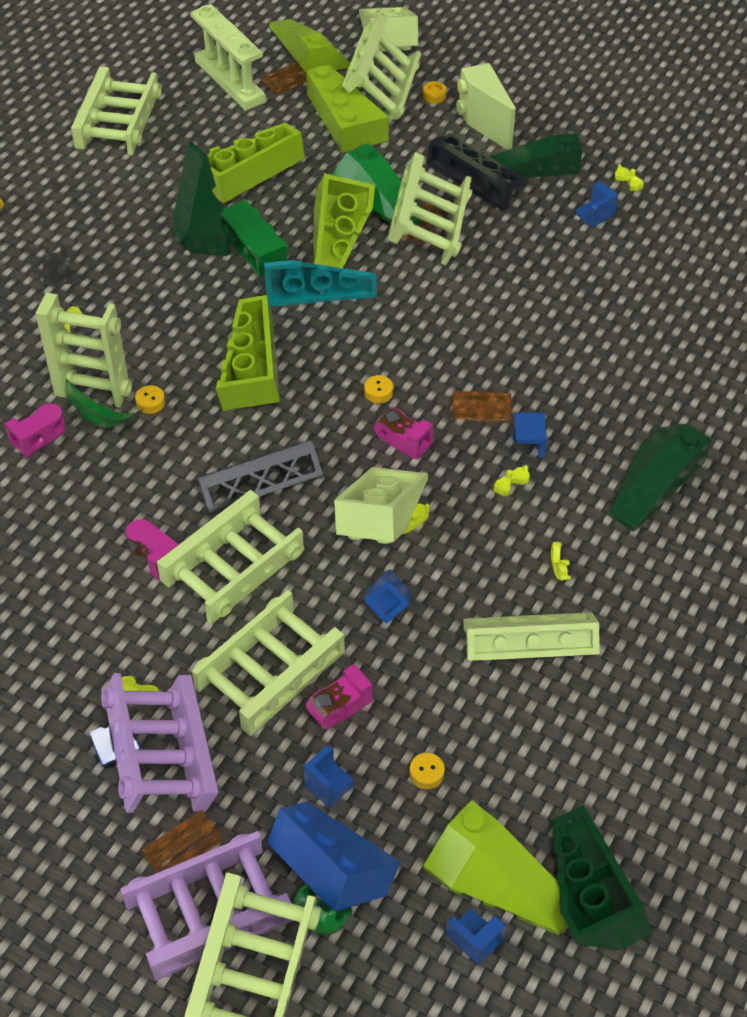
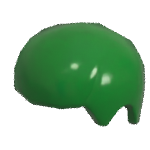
M305 884L294 896L293 904L305 907L309 895L316 897L315 906L322 908L316 930L309 929V931L324 936L339 931L351 916L352 908L349 907L335 912L314 891L308 892L309 886Z

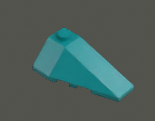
M295 260L264 263L265 288L270 307L377 297V276L375 273Z

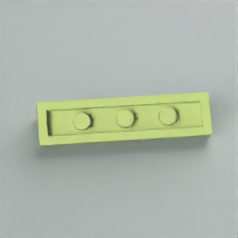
M592 612L463 619L468 661L600 654L599 621Z

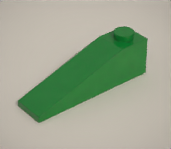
M369 143L347 152L332 175L375 185L372 211L379 213L381 219L391 223L402 181L383 155ZM414 216L410 218L414 225L424 222Z

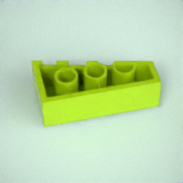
M326 65L306 70L307 95L342 153L368 143L375 145L389 141V116L357 88L348 92L342 87L345 78L334 68Z
M283 123L255 133L256 138H240L233 141V146L220 149L217 146L209 149L210 154H207L216 184L212 192L216 198L223 203L230 201L239 194L254 188L257 184L274 177L277 173L305 159L301 132L289 124Z
M263 295L239 299L232 324L233 333L227 343L228 352L221 366L222 375L216 385V391L223 411L280 402L274 324L268 297Z

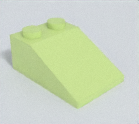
M406 7L359 9L363 29L381 14L387 20L384 28L385 36L400 50H411V46H418V16ZM379 44V46H380L379 50H380L381 52L386 51V50Z
M490 63L461 68V78L457 82L460 93L459 100L456 102L458 114L463 116L467 125L505 149H512L516 108Z
M371 467L334 500L336 535L348 536L352 540L373 539L382 544L395 542L408 527L428 480V473Z

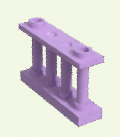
M114 673L107 687H104L102 690L101 702L102 706L107 709L120 777L118 792L120 798L124 799L126 813L134 812L143 795L186 794L191 799L193 812L207 811L219 792L192 676L178 675L174 684L167 692L124 691L121 673ZM127 705H167L171 709L173 720H130ZM133 734H173L178 740L180 750H137ZM139 764H180L181 767H184L186 780H142Z
M258 831L251 834H240L234 837L228 844L149 877L135 878L127 886L120 888L127 910L139 906L155 946L152 951L146 953L155 981L201 961L211 925L203 924L188 889V884L208 876L215 895L219 900L225 879L221 870L242 862L256 894L291 903L287 893L280 896L272 895L255 857L263 853L261 836ZM172 891L176 896L190 930L187 936L174 942L168 940L153 903V899ZM236 908L232 924L237 925L238 930L260 936L294 920L251 908L245 911Z

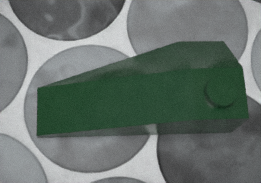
M578 133L551 135L489 157L524 178L579 174L582 147Z
M193 142L187 144L173 214V238L178 245H182L189 253L229 256L231 255L230 234L227 225L221 224L219 213L223 211L222 205L217 201L216 196L212 192L216 184L208 156Z
M688 424L657 428L640 444L609 516L632 532H635L706 462L711 438Z
M583 805L553 819L554 849L558 867L557 881L561 899L560 912L576 944L621 950L653 935L644 906L585 806Z

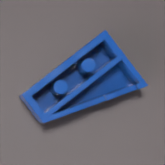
M309 802L281 807L267 841L330 909H334L335 912L387 896L401 862Z

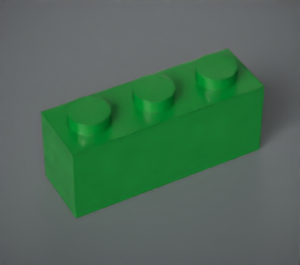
M247 200L226 207L219 213L221 224H225L228 227L230 243L259 277L264 276L265 262L287 261L289 248L283 238L280 239L272 225L266 223L258 209L253 208Z

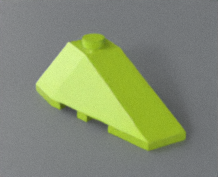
M292 19L269 23V27L305 73L306 70L330 65L335 70L349 68L350 62L322 33Z
M324 173L315 194L313 264L338 268L344 267L373 209L375 185Z
M471 800L447 825L424 863L423 869L451 892L461 896L463 893L483 901V905L493 909L496 906L516 914L517 918L560 935L567 925L560 912L561 899L558 881L498 820Z

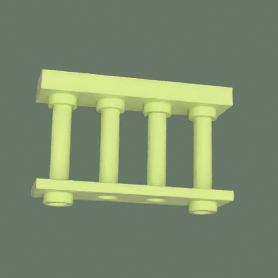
M212 4L191 11L190 16L203 28L205 49L194 53L195 62L245 111L265 103V93L253 82L251 65L252 61L263 57V52Z
M380 14L364 27L342 87L348 92H351L357 86L365 89L386 109L385 114L389 116L390 122L393 119H399L404 113L405 109L403 107L414 74L419 68L418 62L422 53L418 50L408 58L385 36L384 28L387 20ZM379 44L401 64L400 69L379 50ZM373 58L396 78L395 83L374 65ZM368 73L391 93L390 99L369 80Z
M99 67L71 127L74 147L85 149L88 140H91L92 137L126 141L128 154L133 155L137 145L141 144L142 132L156 99H159L161 96V84L157 81V73H151L147 84L114 81L110 77L109 67ZM113 91L142 94L139 100L112 97L109 94L113 93ZM106 106L136 109L133 115L102 112V109L106 108ZM99 122L129 125L127 131L95 127Z
M415 152L403 173L387 240L397 244L402 235L407 236L410 234L443 249L441 264L446 266L450 258L456 257L462 243L459 242L465 207L472 194V190L469 189L471 177L466 176L460 187L425 172V168L422 167L424 156ZM420 181L454 196V203L421 189V185L418 183ZM417 198L450 213V221L418 207L414 200ZM414 216L447 231L446 239L414 225L410 218Z
M46 292L35 314L55 396L66 398L67 378L74 386L80 385L112 391L115 407L121 408L125 397H129L131 393L132 381L128 379L120 334L121 319L117 317L115 304L109 303L103 317L100 318L66 312L60 307L58 294ZM64 324L98 329L101 332L102 338L69 333L65 329ZM69 345L102 350L105 353L106 359L75 354L69 349ZM73 365L108 371L110 379L79 374L74 370Z
M249 490L157 561L160 581L168 588L176 581H184L206 600L204 604L207 621L213 624L220 617L228 615L238 602L290 560L293 561L300 556L304 550L303 531L297 528L287 537L261 517L259 496L252 490ZM252 525L276 545L263 555L239 536L238 533L245 527ZM229 543L253 564L242 573H239L218 556L215 551L222 545ZM206 561L230 582L218 592H215L190 570L199 563Z
M289 590L285 591L280 597L273 598L261 613L209 657L199 660L192 670L194 686L197 691L200 692L212 683L240 707L241 729L250 736L345 653L344 634L336 627L326 635H320L293 614V595ZM283 621L309 642L312 647L303 655H296L269 632ZM260 642L289 667L279 676H273L247 655L246 652L256 643ZM236 662L264 685L265 688L255 697H248L221 673Z
M226 872L184 1017H247L216 1008L215 1003L210 1002L213 987H220L221 984L279 1000L274 1017H285L308 930L315 931L318 925L322 908L315 906L317 898L308 895L305 907L249 892L248 887L243 886V877ZM244 906L300 922L295 944L291 945L238 930L237 925L232 924L236 908L242 910ZM232 945L290 961L284 984L226 968V964L221 963L225 947L231 948Z

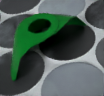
M66 378L67 398L86 421L97 427H115L143 410L141 409L131 414L112 411L85 396Z

